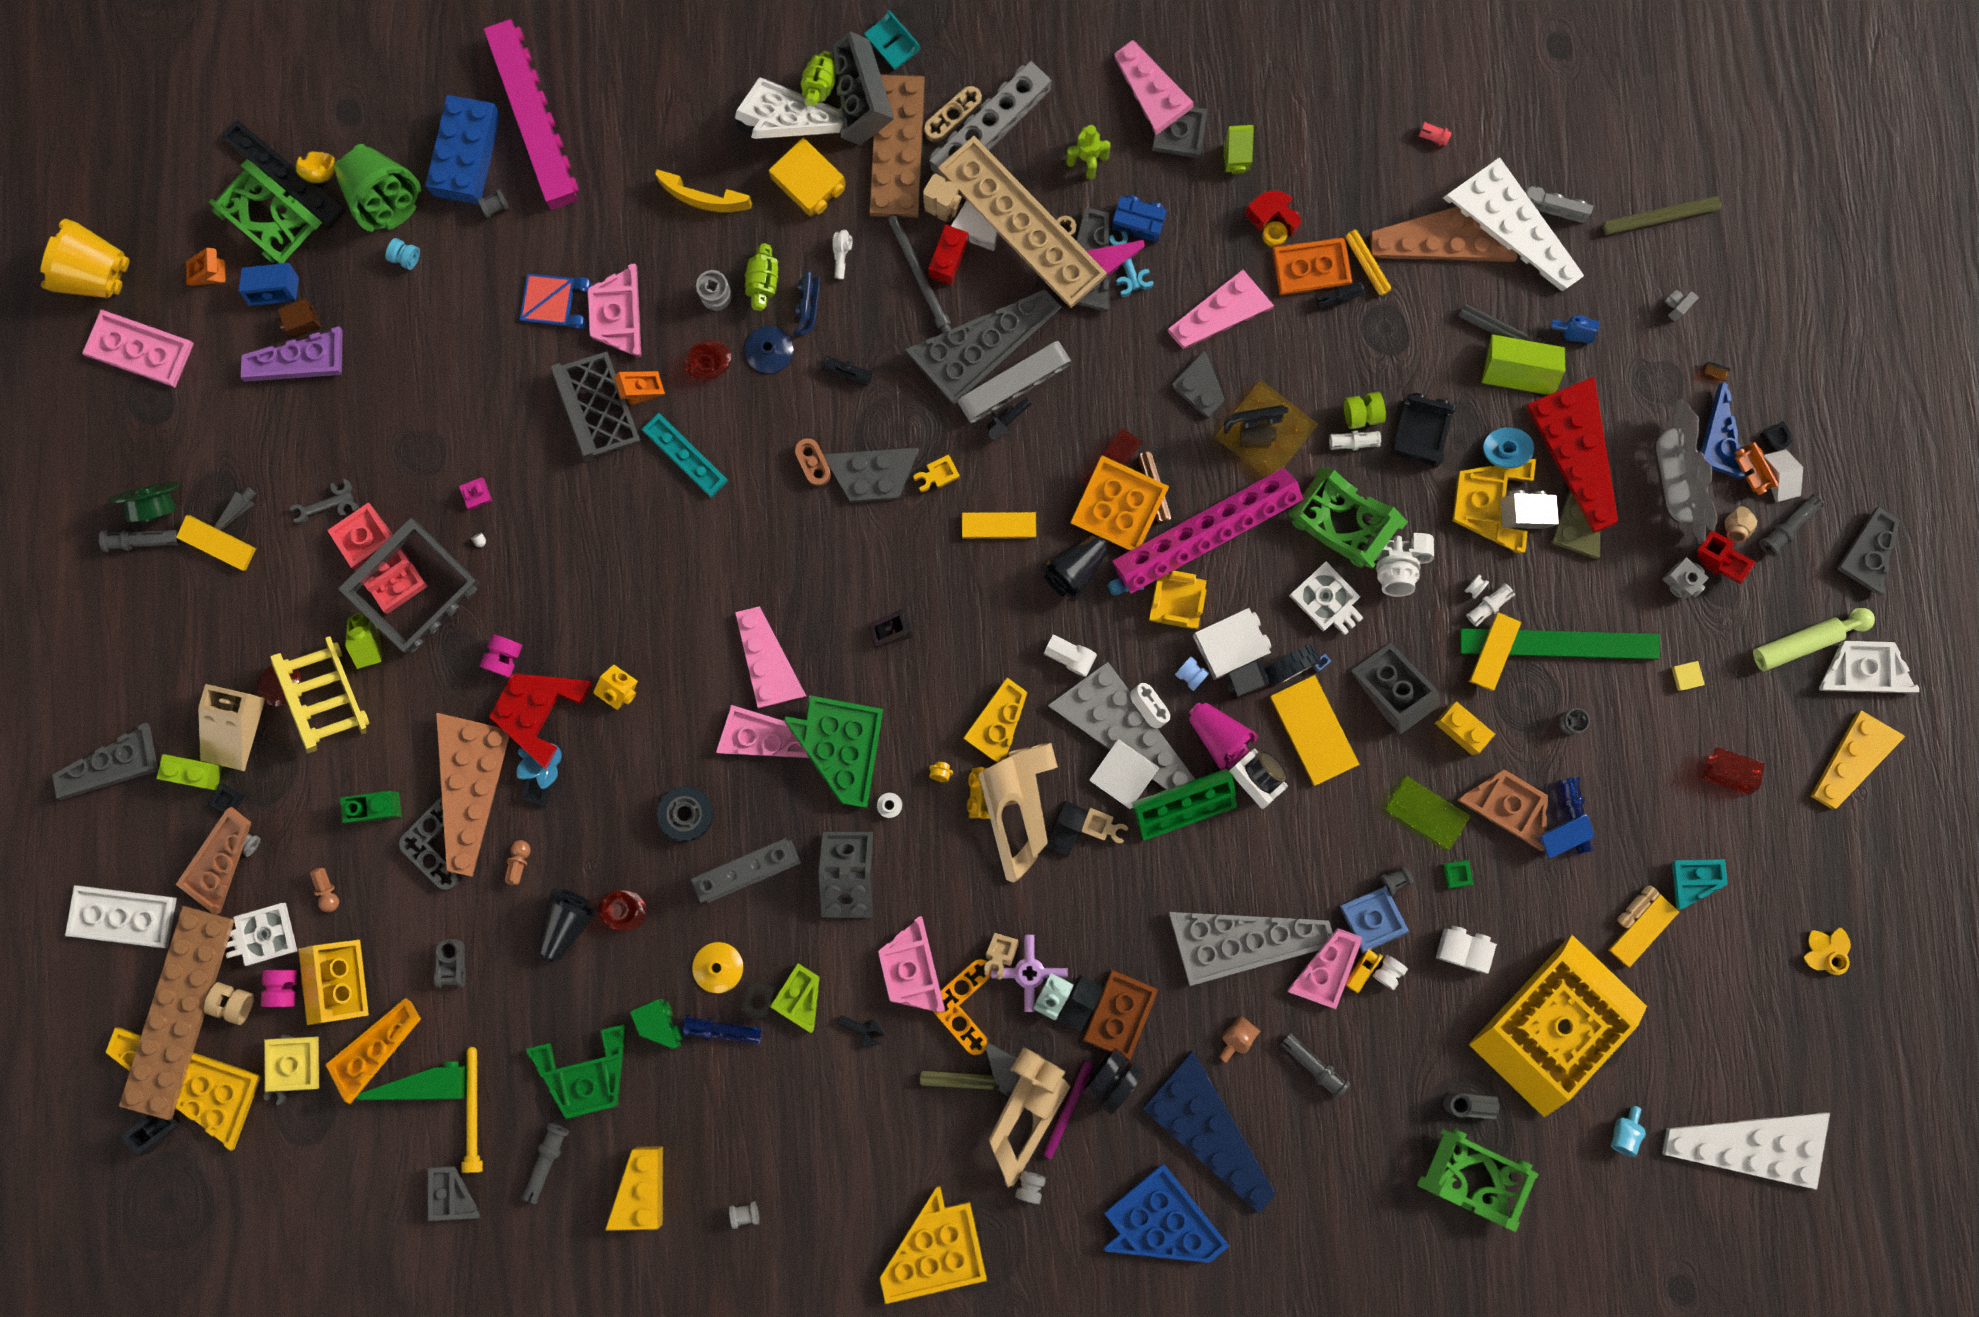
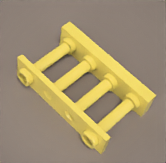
M331 637L325 638L326 649L290 661L288 659L283 660L281 653L270 656L271 663L307 754L317 750L316 743L320 742L321 738L355 726L359 727L362 735L366 733V725L369 724L365 711H360L339 660V657L342 656L340 647L337 642H332ZM331 657L336 671L299 684L297 682L292 683L289 674L293 673V670ZM340 680L345 694L310 706H306V704L301 706L298 697L302 696L303 692ZM349 703L354 715L353 717L319 729H315V727L310 729L307 720L311 719L312 715Z

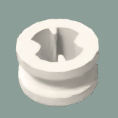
M1480 574L1465 589L1466 593H1472V598L1474 599L1489 583L1487 580L1483 581Z

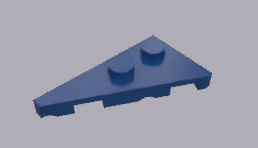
M1722 382L1717 387L1701 452L1713 470L1741 479L1745 477V472H1742L1735 460L1736 455L1734 452L1741 449L1738 443L1735 416L1731 417L1729 402L1732 401L1731 393L1728 390V384Z

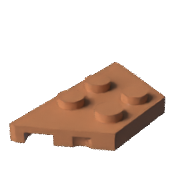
M1502 770L1457 800L1538 850L1544 851L1538 835L1544 833L1547 827L1546 809L1548 807V795L1506 770Z

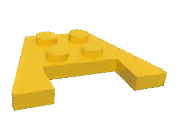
M1530 459L1526 464L1517 468L1488 466L1460 471L1457 477L1452 521L1518 554H1524L1528 531L1502 528L1500 499L1506 497L1507 480L1529 483L1534 481L1536 459Z

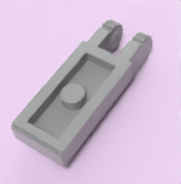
M1533 186L1529 187L1525 192L1535 208L1541 212L1581 223L1586 222L1592 214L1593 205H1589L1583 200H1570L1563 198L1562 195L1557 193L1548 194L1544 192L1543 188Z

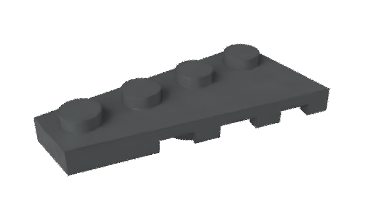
M1088 207L1085 208L1077 237V242L1085 251L1109 247V213ZM1108 276L1076 304L1108 312Z
M146 722L139 725L138 729L132 733H125L118 737L116 742L107 747L102 746L95 750L93 755L86 759H79L52 776L56 798L64 800L158 771L150 725Z

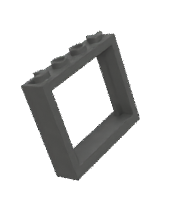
M410 518L338 589L398 648L405 653H409L410 651L415 652L424 643L422 639L428 633L430 635L434 634L442 625L440 621L446 615L451 617L460 608L458 604L464 598L469 599L478 590L476 586L479 582L416 520ZM417 533L466 583L406 641L357 591Z

